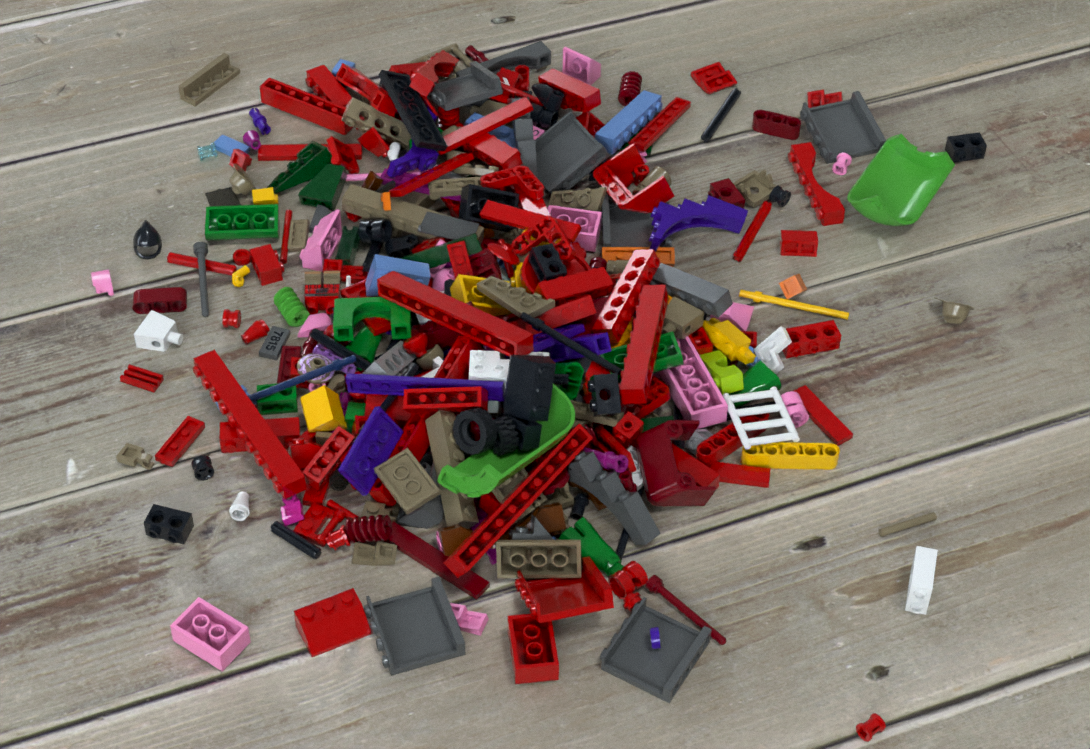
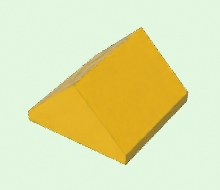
M324 385L300 398L309 433L335 431L338 426L344 430L347 429L339 395Z

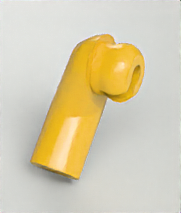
M246 265L232 274V284L235 287L244 285L243 277L250 273V269Z

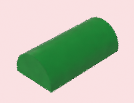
M278 204L206 207L205 238L207 241L279 238Z
M673 331L661 334L653 373L684 365L683 356ZM627 344L611 348V352L599 355L624 370V358L628 355ZM621 373L618 376V383L621 382Z

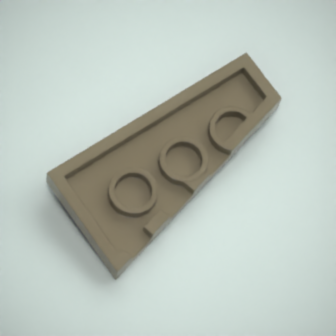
M493 276L477 283L478 291L519 318L523 312L535 318L555 307V300L550 298L548 300L542 299V295L537 293L529 294L526 292V289L511 287V283Z

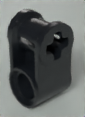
M410 234L390 239L389 242L385 243L387 256L400 259L413 254L411 250L418 245L419 238L416 235Z

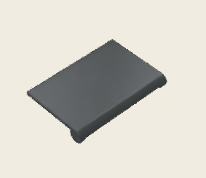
M426 212L421 225L418 226V232L455 240L476 233L479 223Z

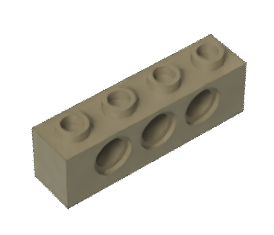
M354 97L348 102L341 119L346 125L356 127L362 133L367 132L374 126L384 142L389 144L398 142L401 145V150L408 146L411 135L403 121L382 113ZM359 115H362L365 121L361 120ZM375 123H378L380 125V128H377L375 126ZM390 130L394 131L396 136L392 135Z

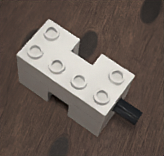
M470 350L469 380L504 382L505 392L510 359H500V352ZM531 352L527 355L549 356V353ZM554 374V385H568L569 374ZM488 401V413H498V401Z

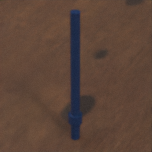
M351 355L341 360L339 358L335 359L328 365L248 395V397L254 402L335 370L337 372L342 370L344 366L357 362L356 357Z

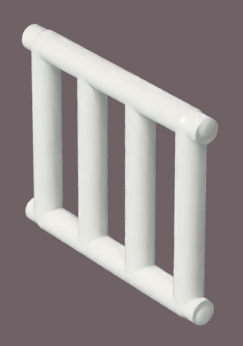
M771 387L770 390L736 395L725 393L722 395L728 405V412L744 449H750L751 446L790 440H793L794 443L800 441L777 387ZM772 397L776 403L736 409L733 404L735 402ZM772 412H780L782 417L780 419L742 424L739 418ZM786 426L789 433L748 438L745 431Z

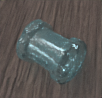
M214 142L203 147L197 146L200 161L213 156L215 158L218 157Z

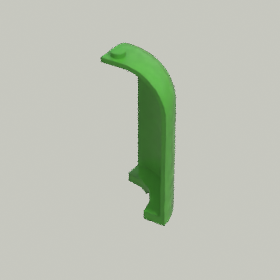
M898 134L886 140L849 191L847 200L855 210L873 222L888 226L913 224L920 218L955 164L947 152H920L917 150L918 147L911 144L902 134Z
M553 384L548 421H536L542 425L539 448L521 451L516 447L515 451L500 456L494 454L491 449L474 454L454 468L448 464L444 466L437 482L456 494L459 492L467 494V497H480L490 493L565 438L575 421L573 404L566 394Z

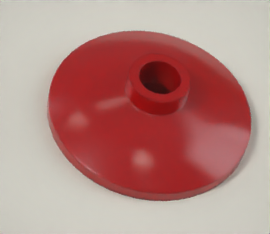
M505 242L503 245L488 243L487 248L498 258L513 265L520 264L521 261L512 251L514 248L510 244Z

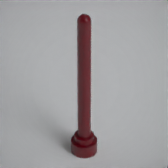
M657 575L649 578L645 585L646 589L651 593H659L701 629L704 626L712 629L711 637L720 645L726 643V638L667 590L661 578Z

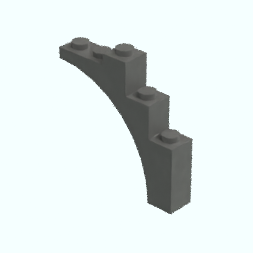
M580 451L566 466L570 475L568 481L583 487L597 497L619 520L635 545H646L661 534L638 491H626L615 471H604L594 452Z

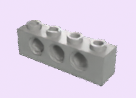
M399 341L375 360L362 374L402 376L411 367L412 361L417 356L407 352L402 346L403 342Z

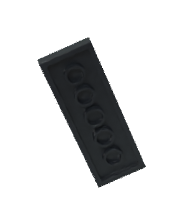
M381 70L379 77L416 147L445 151L448 146L419 92L409 87L411 80H409L410 76Z

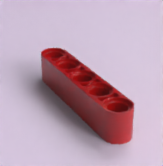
M769 413L740 417L742 424L766 421L769 419ZM733 422L701 442L697 446L695 458L710 467L715 462H719L743 445ZM766 429L745 432L748 438H754L765 432Z

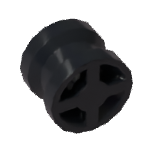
M777 185L771 191L769 200L777 202L780 207H784L790 200L791 192L784 191L781 186Z
M201 455L192 460L191 465L197 480H208L214 475V468L209 456Z

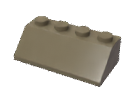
M581 540L496 541L497 578H518L517 571H520L524 578H581Z

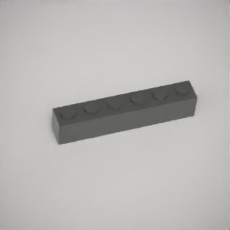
M660 263L649 284H666L669 296H675L718 318L733 304L728 289L663 263Z

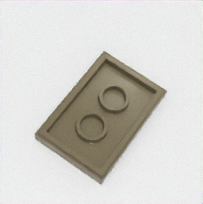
M408 448L374 468V473L407 515L441 494L440 488Z

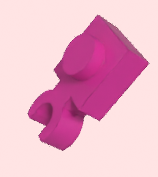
M297 494L293 495L290 500L282 498L285 505L281 507L284 525L287 526L303 520V505Z

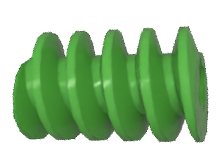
M284 287L275 294L274 304L287 323L292 327L302 326L310 313L297 297L291 287Z

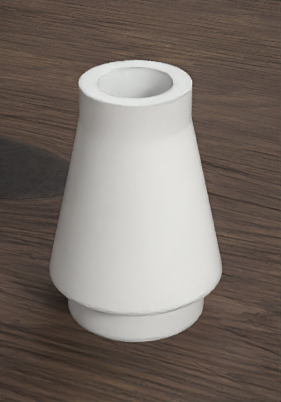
M239 492L229 509L230 515L234 520L243 521L249 516V494L246 492Z

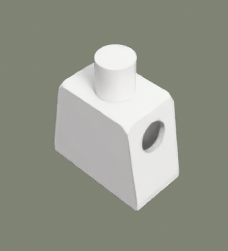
M151 310L134 333V338L138 348L164 352L167 351L172 343L181 345L183 334L178 333L174 320Z

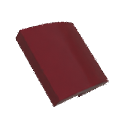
M488 248L469 257L473 276L483 278L493 276L502 280L497 258Z

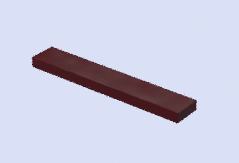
M392 522V534L388 540H384L385 542L397 545L399 551L476 600L490 587L489 581L471 570L457 578L443 563L448 556H445L440 550L396 522Z

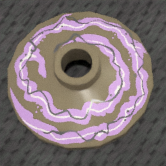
M307 354L299 359L297 372L299 375L328 365L332 361L320 354ZM335 370L307 382L313 384L329 382L334 377Z

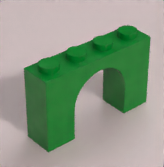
M382 297L335 299L333 318L335 341H354L355 325L368 317H381L390 321L392 339L411 338L412 311Z

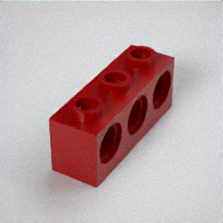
M834 320L786 328L792 343L782 351L786 358L839 349L842 335Z
M338 426L302 472L306 483L320 491L340 465V458L351 447L355 436Z

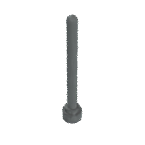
M196 242L193 245V252L198 257L202 316L208 317L209 303L205 257L208 254V244Z

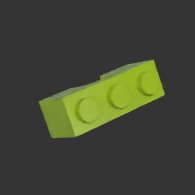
M720 350L699 355L722 395L744 389L742 371L735 365L728 366L727 357Z

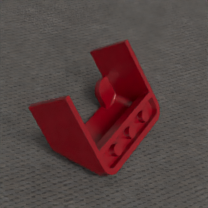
M669 420L639 434L636 438V453L646 497L650 504L654 506H705L716 491L715 486H696L692 475L686 472H678L671 440H689L699 426V420Z

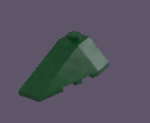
M311 141L297 153L296 156L298 158L294 162L288 163L287 170L279 173L267 188L273 187V191L276 194L313 179L327 164H332V155L328 148L315 141Z

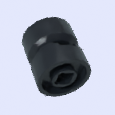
M533 105L534 110L530 112L533 126L538 128L541 126L542 129L548 130L558 121L559 112L550 111L541 105Z
M364 219L359 224V237L364 243L389 242L392 237V225L388 219Z

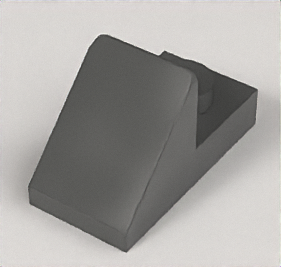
M531 515L530 531H528L527 527L517 526L515 530H509V538L511 540H554L534 515Z

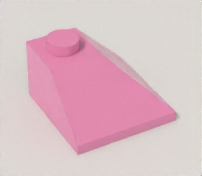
M567 47L563 48L562 73L589 85H592L601 77V64Z
M733 302L719 318L710 315V319L716 318L720 322L729 320L740 331H747L754 306Z

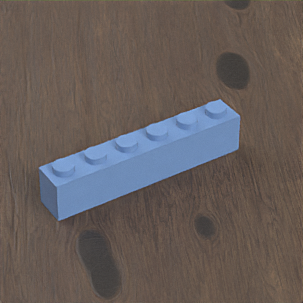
M645 90L642 91L595 133V139L604 146L609 154L613 155L661 111L663 106L661 103L662 96Z

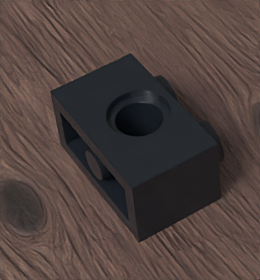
M617 373L591 376L587 385L588 391L592 395L590 411L593 412L594 417L620 414L621 404ZM601 390L607 393V400L600 398L599 393Z

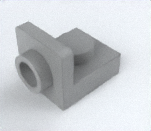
M696 429L684 446L695 455L697 446L713 434L707 429Z

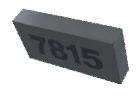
M272 326L259 350V357L278 360L282 346H285L291 334L290 330Z

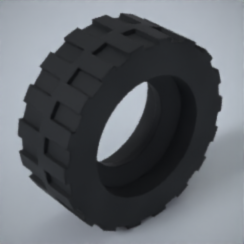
M473 408L462 411L456 416V420L453 423V436L456 444L459 445L462 451L474 455L490 450L495 445V440L497 439L496 423L488 411L482 410V408ZM472 421H475L479 426V441H475L470 434L469 427Z

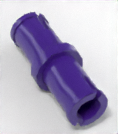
M252 108L249 111V115L253 119V124L259 128L262 135H265V133L268 135L271 132V128L267 124V119L261 115L258 108H255V110Z

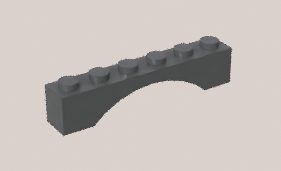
M542 41L480 64L495 75L500 72L501 67L515 70V67L518 65H526L529 69H540L551 65V50ZM471 67L456 72V77L472 73Z

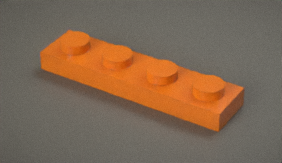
M602 247V258L607 263L608 260H629L634 250L650 249V247ZM659 247L655 253L660 262L674 267V247Z

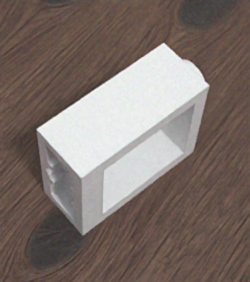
M916 546L910 571L905 611L926 615L933 589L938 550Z

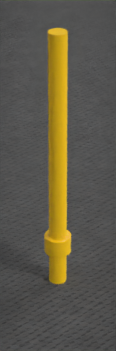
M740 290L739 297L753 299V302L761 303L762 301L846 320L849 317L848 312L769 296L759 291Z

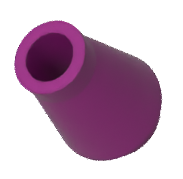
M249 130L244 134L243 142L245 145L255 150L260 148V136L256 131Z

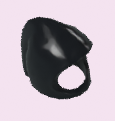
M145 220L142 226L135 232L133 247L136 255L140 258L153 259L161 252L162 240L157 230ZM158 245L156 253L150 256H144L137 250V246L151 247Z

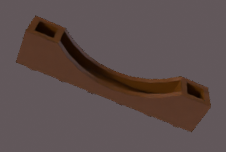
M559 502L538 506L531 514L537 518L550 535L560 534L561 530L566 529L562 505ZM531 515L520 524L507 529L498 540H511L509 538V530H515L517 526L527 527L528 531H530ZM458 524L438 528L442 553L449 557L473 530L466 529ZM496 542L492 545L490 549L496 548Z

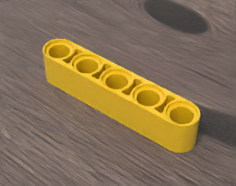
M776 442L751 446L747 450L743 446L741 464L771 469L830 470L836 468L838 464L840 449L832 443Z

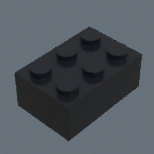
M472 184L462 187L458 219L479 223V226L504 232L516 229L513 226L481 218L479 214L487 200L518 208V193Z

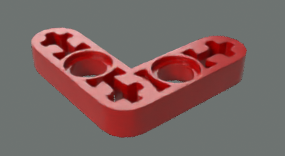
M515 166L485 174L480 178V185L482 187L497 189L517 183L532 199H540L544 196V185L526 166Z
M544 216L511 243V246L514 248L512 251L518 256L526 255L531 251L532 247L538 246L545 239L550 244H553L562 261L570 262L576 255L571 242L558 221L552 216ZM548 222H551V223H550V226H551L550 228H547V226H548L547 223H548ZM537 231V239L531 240V234ZM560 234V242L554 243V237ZM561 247H564L566 250H568L567 256H564L565 252Z
M652 375L651 384L654 385L650 386L647 402L651 403L648 405L627 404L622 408V412L625 415L629 411L637 418H643L670 400L669 387Z

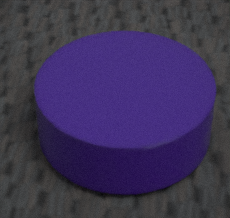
M653 627L650 629L652 648L661 649L659 628Z

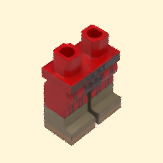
M305 271V307L310 315L318 314V311L325 310L328 315L334 313L332 308H334L335 299L340 298V271H324L323 288L321 271Z

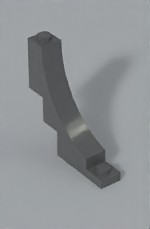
M507 98L508 105L521 98ZM529 112L513 120L512 125L515 146L521 154L520 158L523 163L521 166L529 167L531 172L538 178L536 142L533 139V122Z

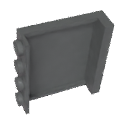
M477 61L470 63L472 73L436 83L431 94L427 97L439 107L448 111L503 94L500 77Z
M859 91L853 92L849 100L809 108L806 102L803 103L800 117L806 123L807 130L811 133L814 144L818 146L820 155L827 164L837 162L836 158L839 153H847L851 158L878 153L886 142L883 133Z
M571 111L535 140L538 180L550 194L553 191L571 189L610 156L604 146L584 128Z
M606 194L601 206L603 247H650L652 242H649L652 231H654V226L651 225L653 218L650 217L652 213L645 214L622 210L615 203H609V196ZM667 237L659 247H672V239Z
M440 577L431 579L432 587L372 603L370 597L366 596L367 605L364 606V612L367 618H371V632L373 635H377V639H375L377 649L383 652L382 662L384 668L389 669L391 676L466 655L465 640Z
M643 597L640 603L634 605L631 616L623 621L620 632L613 635L608 649L604 648L600 655V660H602L601 670L670 704L710 643L712 629L704 626L699 632L647 607V598ZM653 627L659 628L661 649L652 648L650 629Z

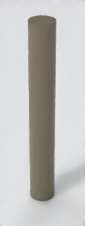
M933 512L879 529V535L883 537L936 520L937 516Z

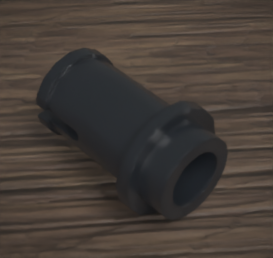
M579 493L574 497V505L570 513L572 519L579 520L583 517L585 507L589 504L587 495Z

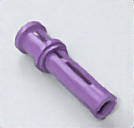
M322 344L316 345L313 349L312 354L323 355L331 361L338 358L340 360L343 359ZM349 364L340 371L346 373V375L347 373L354 374L356 367L354 364Z

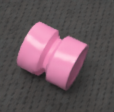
M790 391L782 394L781 398L795 428L804 425L808 421L809 415L799 393Z

